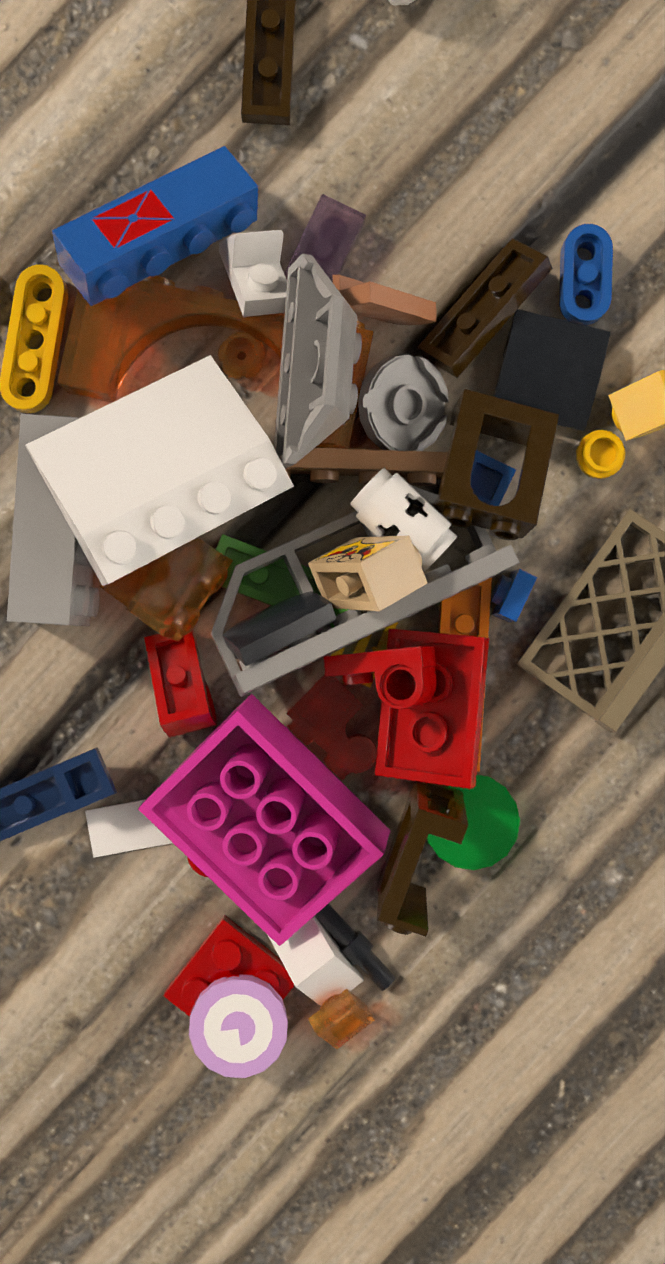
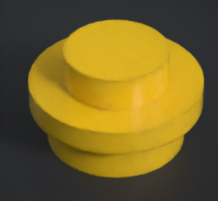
M607 430L590 432L581 439L576 449V461L579 468L584 474L595 479H604L614 475L620 470L625 460V448L622 441L617 435Z

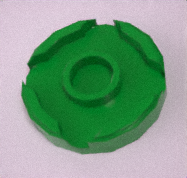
M477 773L476 786L472 789L448 786L463 792L468 828L462 844L432 834H428L427 837L428 843L438 857L455 868L478 870L491 867L508 855L518 838L520 816L516 801L504 785L487 775Z

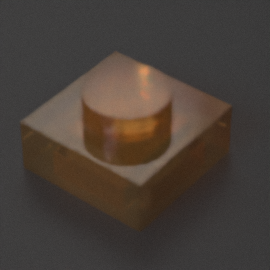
M345 989L340 994L328 998L322 1004L320 1010L309 1017L308 1020L316 1035L334 1048L339 1049L375 1021V1018L363 1001L348 989Z

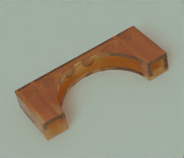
M149 276L146 280H141L126 288L117 297L106 298L93 306L88 304L78 290L57 383L69 394L113 403L116 401L120 386L129 369L149 347L170 334L200 326H219L241 331L265 344L281 360L285 313L243 317L238 301L223 298L222 292L206 286H196L194 291L175 287V282L161 276ZM357 321L356 333L361 334L362 348L358 362L353 364L352 383L356 384L358 389L356 408L353 414H349V419L315 448L349 449L358 409L360 390L365 377L374 331L366 330L365 324Z

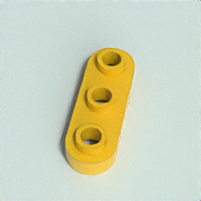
M40 264L26 268L19 275L15 285L0 375V393L7 404L22 413H35L42 410L49 403L53 393L69 294L67 285L59 273L47 265ZM42 289H52L51 297L48 300L38 301L37 296ZM36 335H42L44 337L42 346L38 349H30V340ZM28 382H34L36 385L34 394L29 397H23L22 387Z

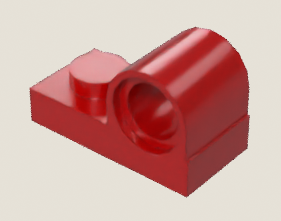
M192 626L144 637L159 722L167 736L171 738L217 726L216 711L209 686L204 678L196 635Z
M418 646L324 657L325 677L343 676V685L373 683L372 673H375L378 696L385 705L392 709L402 710L425 705L432 699L436 691L434 646ZM404 671L411 673L416 683L415 691L409 698L405 697L398 687L399 678Z

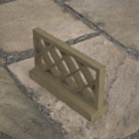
M631 509L623 517L517 663L520 668L590 716L598 725L610 733L618 730L665 665V584L660 559H665V551L658 552L657 543L665 547V532ZM630 525L648 536L651 554L624 558L620 538ZM615 547L617 559L604 561ZM652 561L657 587L630 591L625 565ZM618 566L623 593L596 597L592 579L596 571ZM587 585L589 598L576 600ZM658 594L662 611L661 616L656 622L636 625L632 598ZM624 599L629 626L602 630L597 604ZM590 605L595 632L567 636L564 615L570 608ZM559 624L561 637L548 639ZM650 629L640 643L638 631ZM630 632L634 650L632 656L628 661L608 664L603 637ZM596 638L601 665L573 669L569 642ZM562 643L567 671L546 673L531 661L542 646ZM622 668L611 683L609 670ZM602 671L606 691L595 707L578 695L574 675ZM568 677L570 689L555 678Z

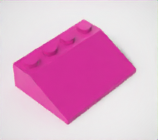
M252 693L138 808L143 815L279 946L384 855L390 834V829Z

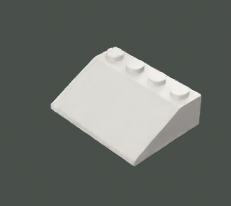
M211 355L25 445L102 586L114 582L294 487L270 439Z

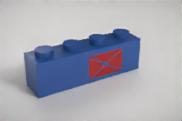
M223 146L52 230L58 263L90 306L106 298L117 297L126 288L149 276L159 275L170 265L189 255L199 254L216 241L232 233H239L247 229L253 222L257 221L258 185L230 151Z

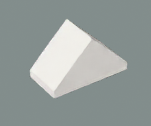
M315 916L281 946L269 937L295 987L325 1010L364 981L363 976L340 952L339 945Z

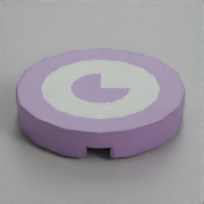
M253 975L223 977L212 982L200 993L190 1015L189 1038L197 1057L208 1069L225 1077L247 1078L264 1072L279 1058L287 1041L288 1017L282 997L269 983Z

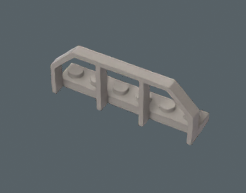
M412 486L431 505L438 498L436 494ZM409 496L406 497L410 503L421 507L424 506L419 500H412ZM355 511L236 565L211 636L240 697L263 685L320 658L333 654L358 640L503 573L520 563L512 546L508 545L496 551L486 529L471 525L467 530L477 550L465 556L468 565L451 572L448 564L443 565L425 574L428 582L426 585L380 612L368 611L362 614L361 610L349 609L336 616L337 620L333 622L335 627L332 629L328 624L317 630L319 635H316L314 631L289 644V649L272 657L269 654L248 666H245L240 661L239 663L243 670L241 671L233 653L226 646L222 635L243 576L284 559L299 593L314 592L295 553L360 523L368 537H376L356 518L358 512Z

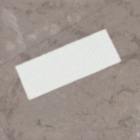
M145 800L85 810L93 858L171 844L172 842L138 810Z

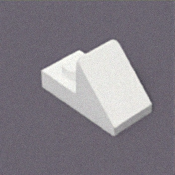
M282 230L237 233L219 243V253L243 317L285 313L287 279L280 265L284 235Z

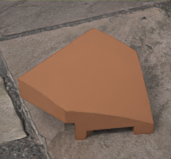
M333 275L332 277L333 284L357 315L396 325L410 326L436 322V302L371 281L364 283L342 275Z

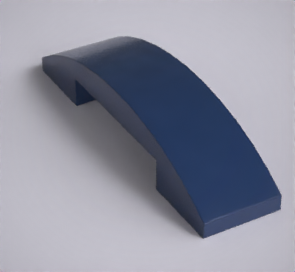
M98 747L0 788V841L117 793Z

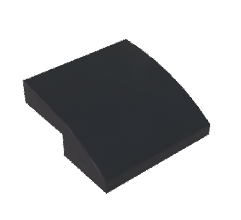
M517 309L513 316L502 355L504 359L493 397L559 414L557 425L585 431L599 385L610 331Z

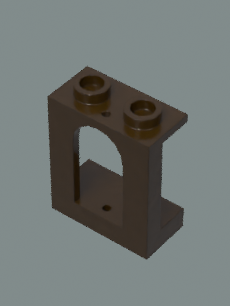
M464 389L453 407L450 425L454 427L438 498L432 506L453 527L468 528L471 525L488 529L491 536L502 540L524 538L537 525L559 414ZM480 433L526 445L517 491L514 498L507 504L501 506L488 505L480 501L472 490L471 472Z
M414 781L378 879L377 921L383 922L390 930L404 935L413 932L425 937L427 936L429 928L426 888L410 882L428 834L462 844L468 828L462 791L446 785Z

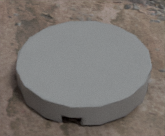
M411 355L386 357L371 368L362 382L358 398L359 418L367 437L382 450L423 451L437 440L445 427L448 415H444L445 402H449L448 389L441 373L428 360Z

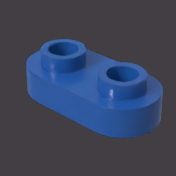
M582 224L574 228L565 239L560 253V310L568 321L583 325H591L597 322L606 313L612 300L613 243L607 231L595 224ZM577 249H587L591 253V260L584 261L580 259ZM582 295L587 297L590 301V308H580L576 303V296Z

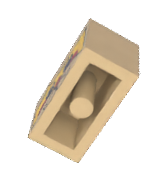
M409 535L356 537L308 563L321 596L330 601L335 609L380 612L428 583L421 567V555L412 544Z

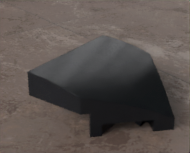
M310 591L285 599L245 618L222 636L226 646L234 654L235 659H239L245 666H248L337 619L332 603L323 596Z

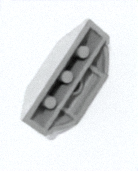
M301 254L288 268L274 449L285 469L300 461L349 419V414H353L358 398L357 385L352 383L353 364L358 362L362 348L361 334L356 333L357 315L314 257L307 254Z

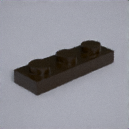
M247 0L241 103L242 123L290 126L297 0Z
M512 238L421 342L418 349L422 356L458 378L553 269L548 256Z

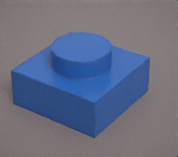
M476 450L471 472V487L474 494L480 501L488 505L499 506L516 469Z
M521 569L512 571L509 578L502 575L491 595V602L496 604L491 615L508 623L517 622L537 577Z

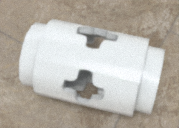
M385 468L381 469L350 503L358 512L356 518L376 537H382L385 534L380 525L384 528L395 525L400 530L397 536L409 535L412 544L421 555L423 572L457 538V535L449 529L451 523L398 473L391 475ZM409 496L412 500H419L424 505L423 510L428 516L425 517L421 513L416 514L414 517L411 516L407 511L411 504L406 497Z

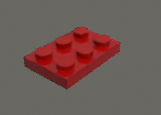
M389 628L387 650L434 646L437 682L436 691L432 699L425 705L401 710L392 709L382 701L375 775L460 788H474L476 786L489 638ZM404 671L399 678L398 687L405 697L409 698L412 696L416 683L411 673Z

